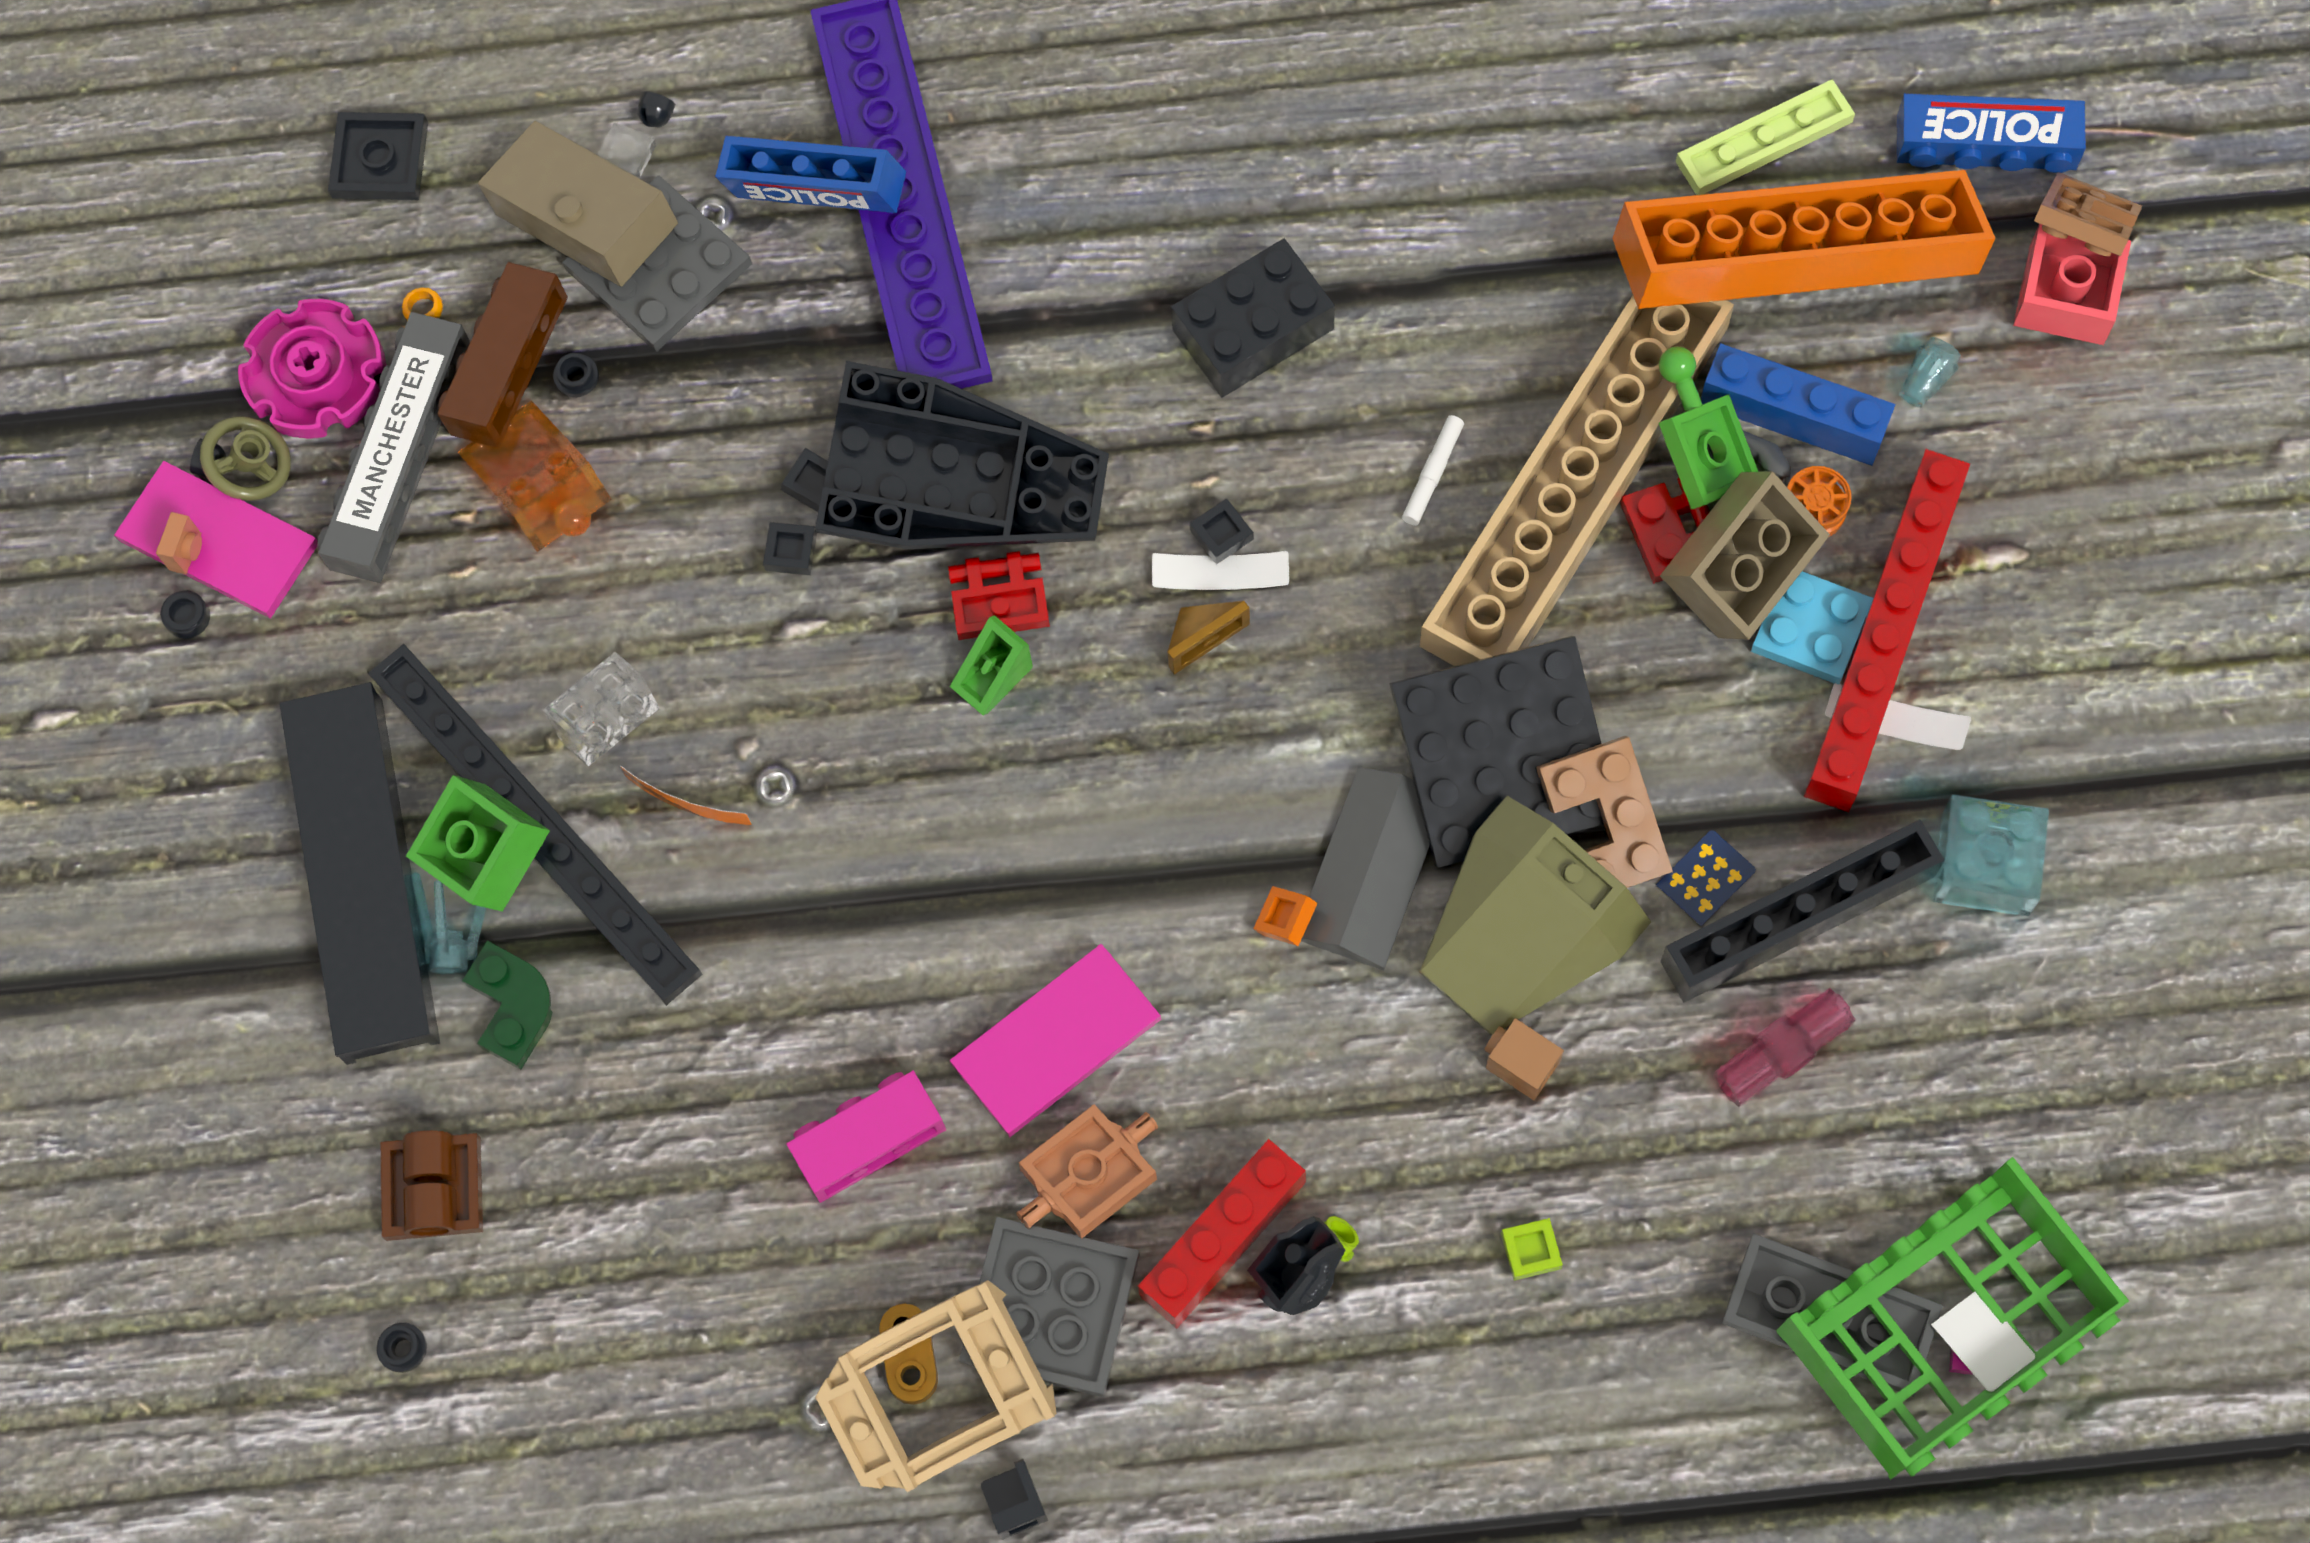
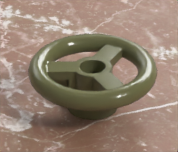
M236 416L221 420L207 431L200 446V463L205 476L220 492L235 499L255 501L267 498L282 488L290 474L291 455L285 440L272 426L256 418ZM240 430V433L235 437L231 445L229 455L214 461V448L218 440L228 432ZM270 444L277 456L276 470L266 463L270 453ZM241 452H249L253 459L244 457ZM238 469L242 472H252L266 483L256 487H243L230 482L222 474Z

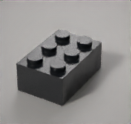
M1283 238L1172 305V329L1221 398L1333 331L1335 305L1286 239Z

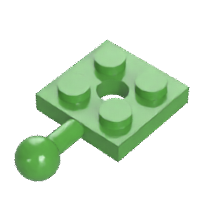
M1675 346L1667 349L1661 355L1659 371L1664 379L1675 383L1685 412L1659 422V426L1692 510L1720 499L1741 472H1758L1730 395L1728 394L1702 404L1692 379L1696 369L1695 357L1688 349ZM1707 443L1710 445L1713 451V459L1710 457L1708 453Z

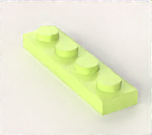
M1832 79L1677 153L1676 164L1695 194L1703 195L1853 123L1855 113Z

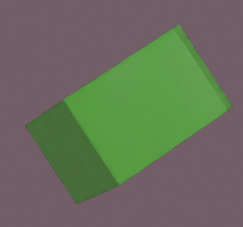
M995 615L989 617L950 687L983 716L988 714L1033 668L1029 644Z

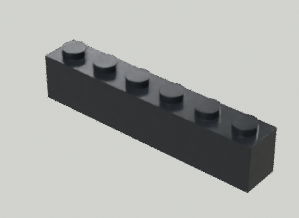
M1921 819L1667 945L1660 962L1683 1003L1934 878L1945 859Z

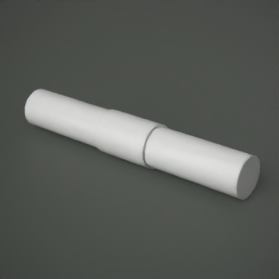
M1452 415L1447 417L1402 515V520L1414 526L1419 524L1464 426L1462 419Z

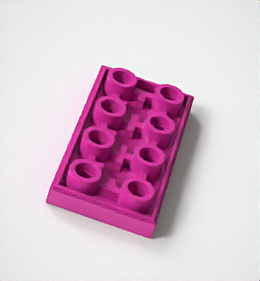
M165 461L162 462L114 534L121 543L163 563L156 555V551L170 513L174 512L189 516L202 533V547L198 558L195 561H191L188 572L184 575L270 619L318 544L314 536L240 499L225 495L213 485Z
M1101 943L950 1059V1063L1010 1138L1161 1020V1015Z

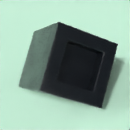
M1024 1459L1014 1462L1016 1468L981 1483L982 1491L992 1514V1520L1002 1540L1048 1521Z

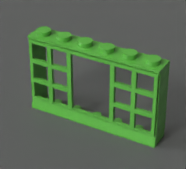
M2012 1157L1991 1177L1981 1184H1975L1956 1202L1945 1210L1941 1209L1910 1235L1901 1237L1882 1255L1871 1263L1862 1265L1832 1291L1829 1289L1801 1313L1798 1314L1796 1312L1791 1315L1776 1332L1799 1357L1889 1474L1888 1477L1891 1480L1904 1469L1913 1477L1936 1459L1930 1450L1943 1441L1950 1449L1974 1431L1968 1422L1981 1413L1985 1420L1988 1421L2008 1406L2011 1402L2005 1394L2018 1386L2025 1393L2048 1376L2042 1367L2053 1358L2061 1366L2083 1350L2085 1347L2079 1339L2091 1331L2096 1338H2099L2121 1320L2115 1312L2128 1303L2129 1300ZM2011 1203L2034 1233L2009 1250L1986 1220ZM1975 1228L1999 1256L1998 1259L1976 1275L1973 1274L1951 1246ZM2039 1241L2044 1244L2064 1269V1271L2041 1288L2038 1287L2016 1259ZM1940 1253L1944 1255L1970 1290L1977 1293L2001 1324L2007 1321L2035 1354V1359L1997 1389L1992 1392L1985 1389L1964 1406L1959 1404L1878 1300L1879 1297ZM2005 1266L2008 1267L2030 1295L2007 1313H2004L1981 1284ZM2070 1278L2094 1307L2092 1311L2072 1326L2067 1323L2047 1298V1295ZM2035 1304L2040 1307L2060 1332L2057 1337L2037 1352H2035L2012 1323L2013 1320ZM1868 1306L1891 1337L1865 1355L1842 1324ZM1833 1332L1855 1361L1854 1364L1844 1371L1820 1342L1821 1339ZM1896 1345L1902 1349L1912 1364L1922 1374L1898 1393L1892 1390L1872 1364ZM1861 1371L1864 1372L1885 1399V1402L1875 1410L1870 1407L1850 1381L1851 1378ZM1929 1384L1952 1415L1926 1433L1903 1402ZM1891 1410L1896 1413L1917 1440L1905 1450L1880 1419Z

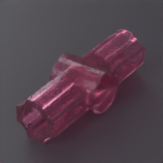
M1829 988L1789 1018L1785 1015L1771 1023L1753 1039L1752 1045L1735 1055L1723 1066H1720L1713 1076L1726 1097L1740 1108L1779 1078L1785 1080L1802 1069L1817 1055L1816 1051L1848 1030L1856 1019L1852 1015L1849 1005L1840 994L1835 993Z

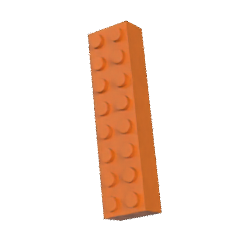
M1966 170L1624 202L1612 239L1637 307L1642 309L1976 275L1980 273L1996 238Z

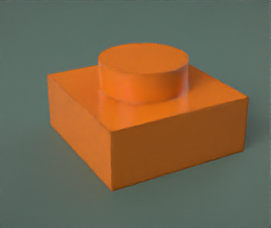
M1272 886L1253 929L1265 937L1299 946L1318 903L1306 895Z

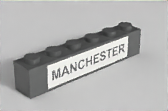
M411 312L406 326L399 328L395 338L396 352L390 366H385L380 377L379 386L381 391L375 405H371L368 408L365 416L363 438L360 445H356L350 454L348 477L344 486H339L335 493L333 501L334 513L330 524L323 527L318 538V554L330 571L377 583L382 582L442 423L437 414L440 397L444 391L449 389L456 374L457 361L460 355L467 351L470 344L462 324Z

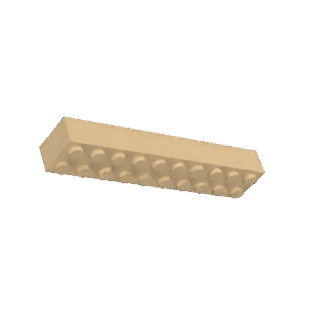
M1632 295L1424 622L1421 629V648L1451 665L1457 666L1529 647L1620 502L1621 496L1625 494L1660 438L1662 431L1659 422L1673 417L1681 404L1675 383L1664 379L1659 371L1661 355L1667 349L1675 346L1688 349L1696 360V369L1692 376L1695 382L1728 329L1734 307L1733 303L1721 300L1638 309Z

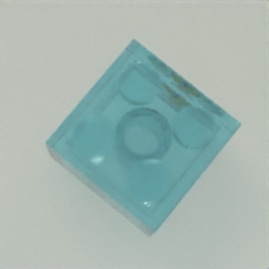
M1952 795L1942 812L1938 849L1945 861L1935 877L1933 902L2030 916L2041 897L2049 809Z

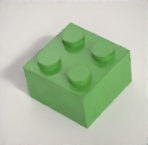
M453 775L406 857L468 903L503 912L550 830L486 784Z

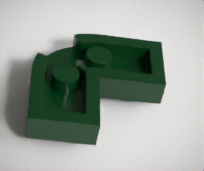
M487 941L462 980L467 987L500 1004L499 1009L477 1044L481 1049L522 1070L550 1023L553 1013L550 1009V990L542 974L533 965Z

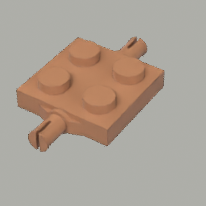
M1095 1104L1019 1162L1020 1171L1034 1185L1038 1193L1037 1198L1016 1212L1020 1221L1024 1223L1026 1228L1030 1229L1031 1226L1049 1212H1053V1214L1063 1218L1081 1239L1157 1180L1156 1171L1140 1155L1137 1146L1141 1140L1158 1129L1155 1120L1150 1118L1149 1113L1144 1112L1142 1116L1124 1129L1109 1121Z

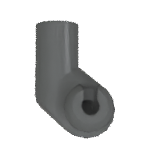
M1743 431L1753 459L1761 463L1762 467L1765 468L1764 472L1773 471L1785 483V478L1790 477L1791 466L1780 447L1770 441Z

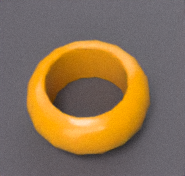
M420 287L413 289L403 299V316L408 320L412 307L417 301L430 299L434 301L433 308L424 315L439 319L443 311L442 298L436 291L430 288Z

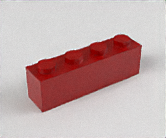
M1268 1139L1138 1285L1140 1297L1177 1329L1306 1183V1170Z

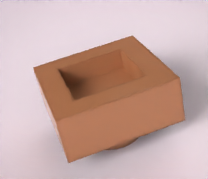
M171 512L158 545L156 555L169 571L187 574L191 561H195L200 554L202 533L189 516Z

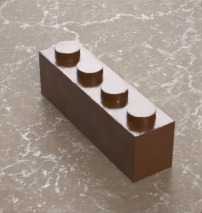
M508 262L501 277L494 281L488 306L484 314L477 318L474 325V336L468 349L460 355L456 365L455 377L449 389L443 392L439 400L437 414L451 436L496 448L500 447L568 298L556 274Z

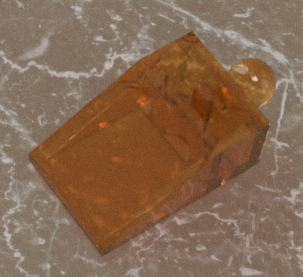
M532 400L515 412L499 448L472 441L458 451L461 458L503 512L537 552L562 534L576 537L585 533L591 524V514L612 500L590 463Z

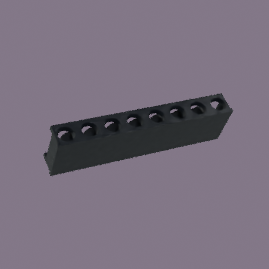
M369 682L280 702L335 1056L339 1057L346 1065L356 1063V1059L425 1043H429L431 1046L440 1044L410 860L406 857L408 848L383 700L374 689L373 684Z

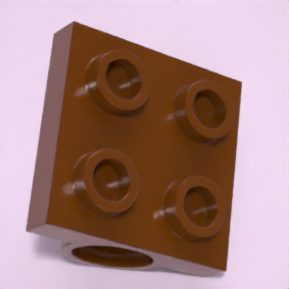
M417 1131L405 1134L403 1140L380 1142L383 1239L392 1241L483 1232L481 1137L477 1133L452 1135L444 1131Z

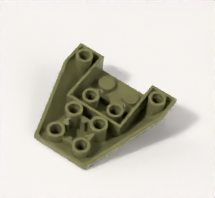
M1506 796L1473 836L1419 973L1484 1030L1493 1035L1499 1026L1506 1028L1511 1025L1515 1018L1517 1020L1521 1019L1622 958L1651 921L1627 887L1559 827L1516 800Z

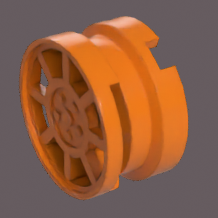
M1811 466L1797 472L1789 481L1787 488L1832 536L1842 527L1851 504L1852 497L1849 484L1840 473L1824 466ZM1837 481H1838V483L1843 487L1844 492H1843L1842 489L1836 484Z

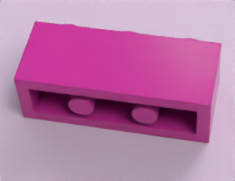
M914 1070L906 1075L903 1072H898L887 1077L878 1085L879 1090L863 1100L860 1096L845 1101L835 1110L837 1115L821 1124L819 1121L805 1124L793 1134L795 1139L786 1143L820 1203L946 1131L941 1116Z

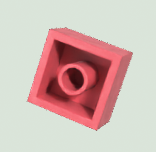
M2039 223L2029 247L2013 326L2104 345L2116 321L2131 241L2128 240L2121 256L2113 253L2110 256H2102L2088 250L2085 247L2086 242L2069 235L2066 239H2062L2046 233L2041 228L2042 224Z

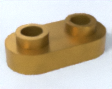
M898 1304L891 1307L881 1319L879 1326L880 1334L896 1326L900 1321L907 1320L921 1313L922 1310L911 1304ZM932 1336L884 1361L888 1386L899 1401L915 1405L927 1401L934 1394L938 1385V1373ZM914 1368L919 1370L920 1379L916 1384L907 1385L903 1382V1375L908 1369Z

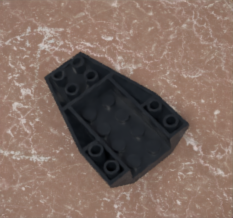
M846 361L815 532L902 549L1095 541L1109 453L938 378Z

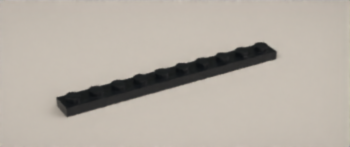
M405 644L401 645L368 673L372 680L460 777L486 784L550 830L534 857L535 861L666 1006L703 975L693 961Z

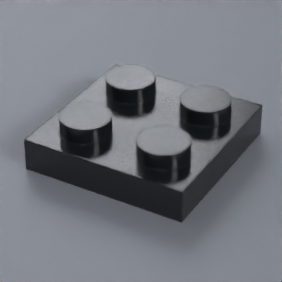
M338 112L328 192L332 199L419 200L428 130V120L425 114Z

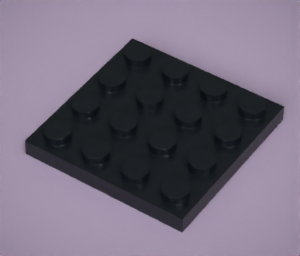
M1568 636L1389 683L1435 867L1440 868L1464 861L1475 832L1506 796L1553 822L1565 834L1604 824L1596 799L1557 813L1550 812L1536 769L1537 766L1602 744L1575 636Z

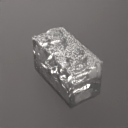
M614 652L545 707L543 711L561 742L584 764L590 766L660 708L643 676L619 654Z

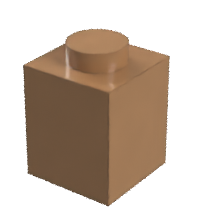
M1516 1018L1507 1030L1499 1026L1484 1049L1490 1054L1486 1069L1534 1101L1560 1064L1564 1053L1562 1048Z

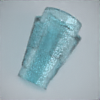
M1931 337L1926 344H1920L1903 387L1899 392L1900 397L1907 403L1917 408H1922L1925 402L1958 371L1959 366L1957 363L1961 358L1960 353L1949 343L1935 337Z

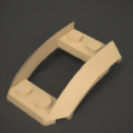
M989 1280L899 1323L838 1358L829 1377L825 1379L818 1391L816 1399L861 1486L878 1489L888 1486L902 1488L909 1492L921 1483L959 1462L1020 1433L1029 1426L1044 1419L1048 1420L1057 1414L1053 1384L1045 1385L1002 1301L1007 1294ZM954 1325L997 1410L907 1457L864 1372Z

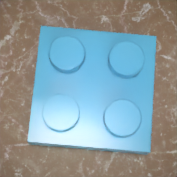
M1802 571L1762 622L1751 652L1831 683L1840 684L1873 598Z

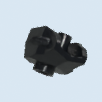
M1312 1216L1302 1220L1289 1231L1276 1234L1247 1271L1261 1287L1258 1296L1268 1307L1277 1312L1296 1315L1316 1308L1325 1298L1333 1284L1335 1270L1346 1250L1336 1234L1320 1218Z

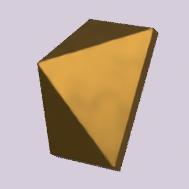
M1235 601L1180 607L1167 651L1169 668L1175 675L1250 625V609L1246 602Z

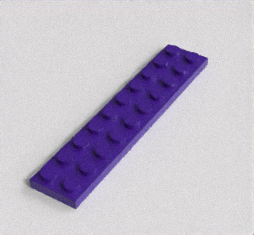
M851 0L810 10L843 146L887 150L906 170L897 213L859 210L897 370L938 378L961 389L992 382V373L898 1Z

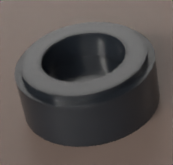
M183 590L173 593L164 601L160 616L162 623L172 635L182 639H189L198 636L207 628L210 621V610L200 595L192 591Z

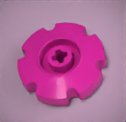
M328 299L298 301L297 309L290 314H284L280 309H276L265 316L253 328L245 340L244 347L251 357L250 360L238 366L241 390L255 414L259 418L271 415L270 422L279 433L304 439L326 437L328 427L335 423H340L347 429L360 421L366 415L368 408L374 405L378 399L381 390L374 378L376 375L381 374L386 366L383 347L370 323L364 318L353 322L354 316L347 305Z

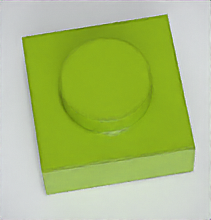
M1550 1218L1502 1229L1501 1236L1514 1281L1562 1269L1563 1264Z

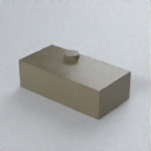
M534 121L477 183L497 216L620 287L627 282L678 224L661 190L537 121Z

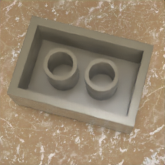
M1773 471L1741 472L1660 577L1718 638L1749 640L1830 534Z

